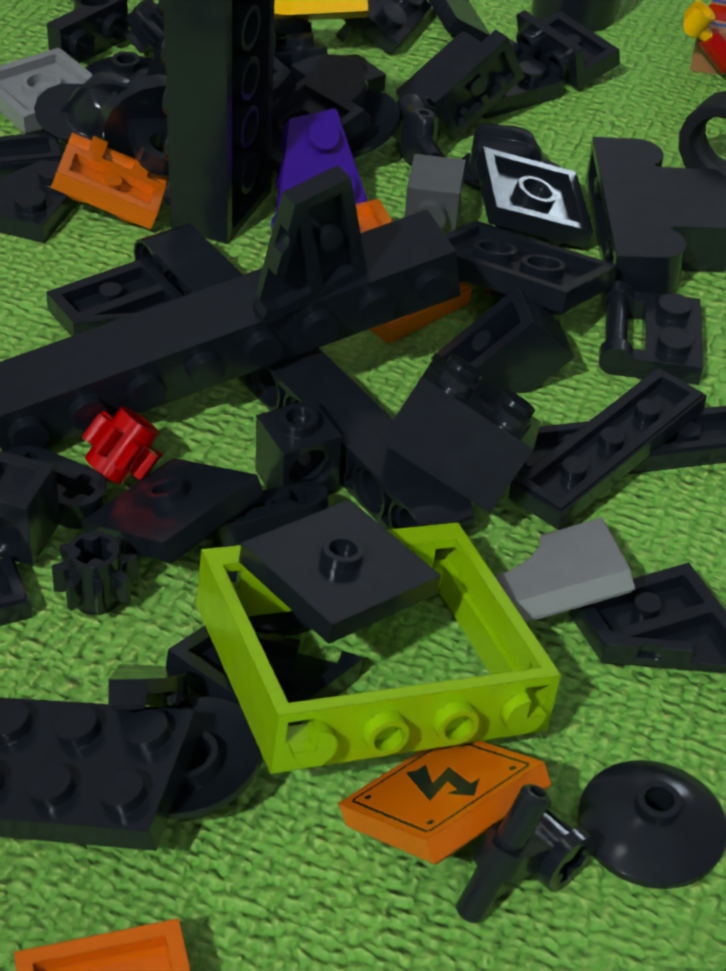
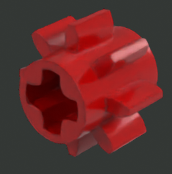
M122 406L114 417L103 410L102 413H98L82 435L84 440L93 445L86 454L85 459L95 470L117 484L123 485L131 474L141 481L149 474L163 455L161 451L152 446L159 437L160 432L144 417L125 406Z

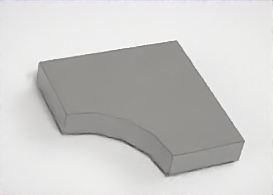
M602 517L540 535V546L528 560L510 571L495 576L526 623L631 593L632 590H635L630 567Z

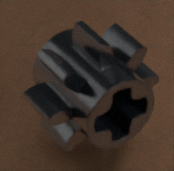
M142 0L124 18V21L131 28L124 36L140 53L147 48L155 53L161 34L164 32V14L159 10V3L156 4L153 0Z
M91 531L76 536L69 544L63 543L60 545L61 563L51 566L55 592H66L67 608L72 611L77 608L86 614L103 615L114 610L121 602L129 603L131 601L130 584L138 581L137 555H124L123 538H114L104 532Z

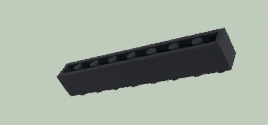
M426 209L362 232L361 238L368 274L268 325H265L254 313L252 306L262 271L261 268L0 362L1 451L4 452L18 445H33L41 448L52 446L84 434L98 413H102L103 410L114 417L119 409L125 406L139 414L459 297L461 292L456 251L429 210Z

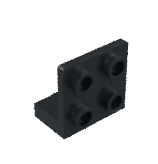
M495 29L487 38L480 42L467 32H461L396 90L398 98L406 94H415L422 97L429 107L440 112L442 121L440 131L452 140H456L525 76L510 40L506 35Z

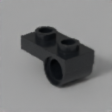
M73 0V11L47 23L49 50L59 47L80 64L128 40L124 36L129 31V26L124 21V18L128 15L127 0Z

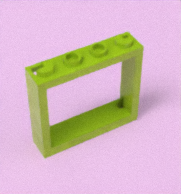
M458 522L390 529L387 531L441 575L437 594L440 593L490 675L288 703L248 616L289 612L292 610L239 563L241 545L201 549L196 606L270 774L548 730L561 674ZM444 548L440 552L439 559L434 560L436 549ZM237 571L236 582H231L227 572ZM308 720L307 724L289 726L288 724L290 722Z

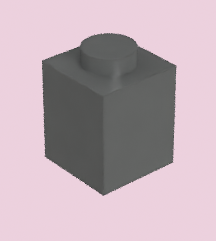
M414 154L407 185L405 217L428 209L443 233L457 229L466 160Z

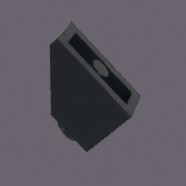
M518 286L437 352L438 355L448 360L450 355H455L473 365L482 374L479 381L500 395L504 389L515 394L532 392L575 357L559 321Z

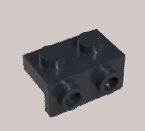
M368 0V16L342 19L345 24L336 36L343 42L358 27L390 56L432 6L427 0Z
M526 10L516 15L518 30L516 40L519 47L577 90L620 64L619 48L561 11L556 12L543 21Z

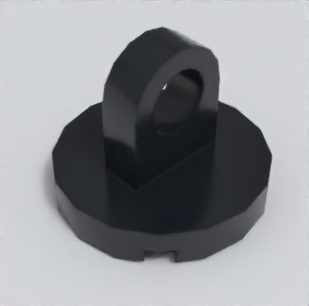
M156 74L138 77L127 82L128 89L123 90L119 95H117L115 90L106 99L99 113V131L102 139L108 142V148L131 158H136L139 164L149 172L169 176V163L164 158V144L168 136L167 114L162 109V99L166 89V75Z

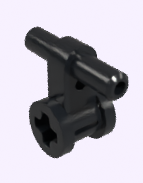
M534 784L523 785L505 818L497 823L496 826L488 829L474 854V861L477 867L455 905L459 916L469 923H481L504 883H512L538 873V881L550 892L561 890L588 863L595 850L597 840L585 828L577 827L573 829L551 810V799L544 789Z

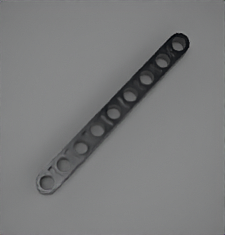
M189 223L136 240L134 244L135 261L146 257L183 296L243 275ZM320 348L238 377L270 411L312 398L315 400L342 436L339 483L386 530L457 522L464 532L472 529L474 510L471 501L380 442L393 419Z

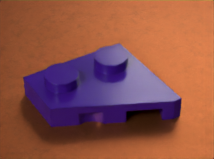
M336 108L291 118L285 123L280 148L283 153L282 164L278 168L276 188H279L276 214L271 220V230H273L281 196L284 191L337 165L351 177L355 204L368 201Z

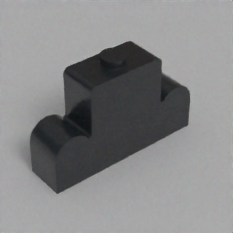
M593 137L585 180L600 258L603 261L618 265L615 281L627 282L634 291L667 294L676 293L681 271L724 272L726 270V185L722 173L716 169L661 167L663 151L659 146L647 140Z

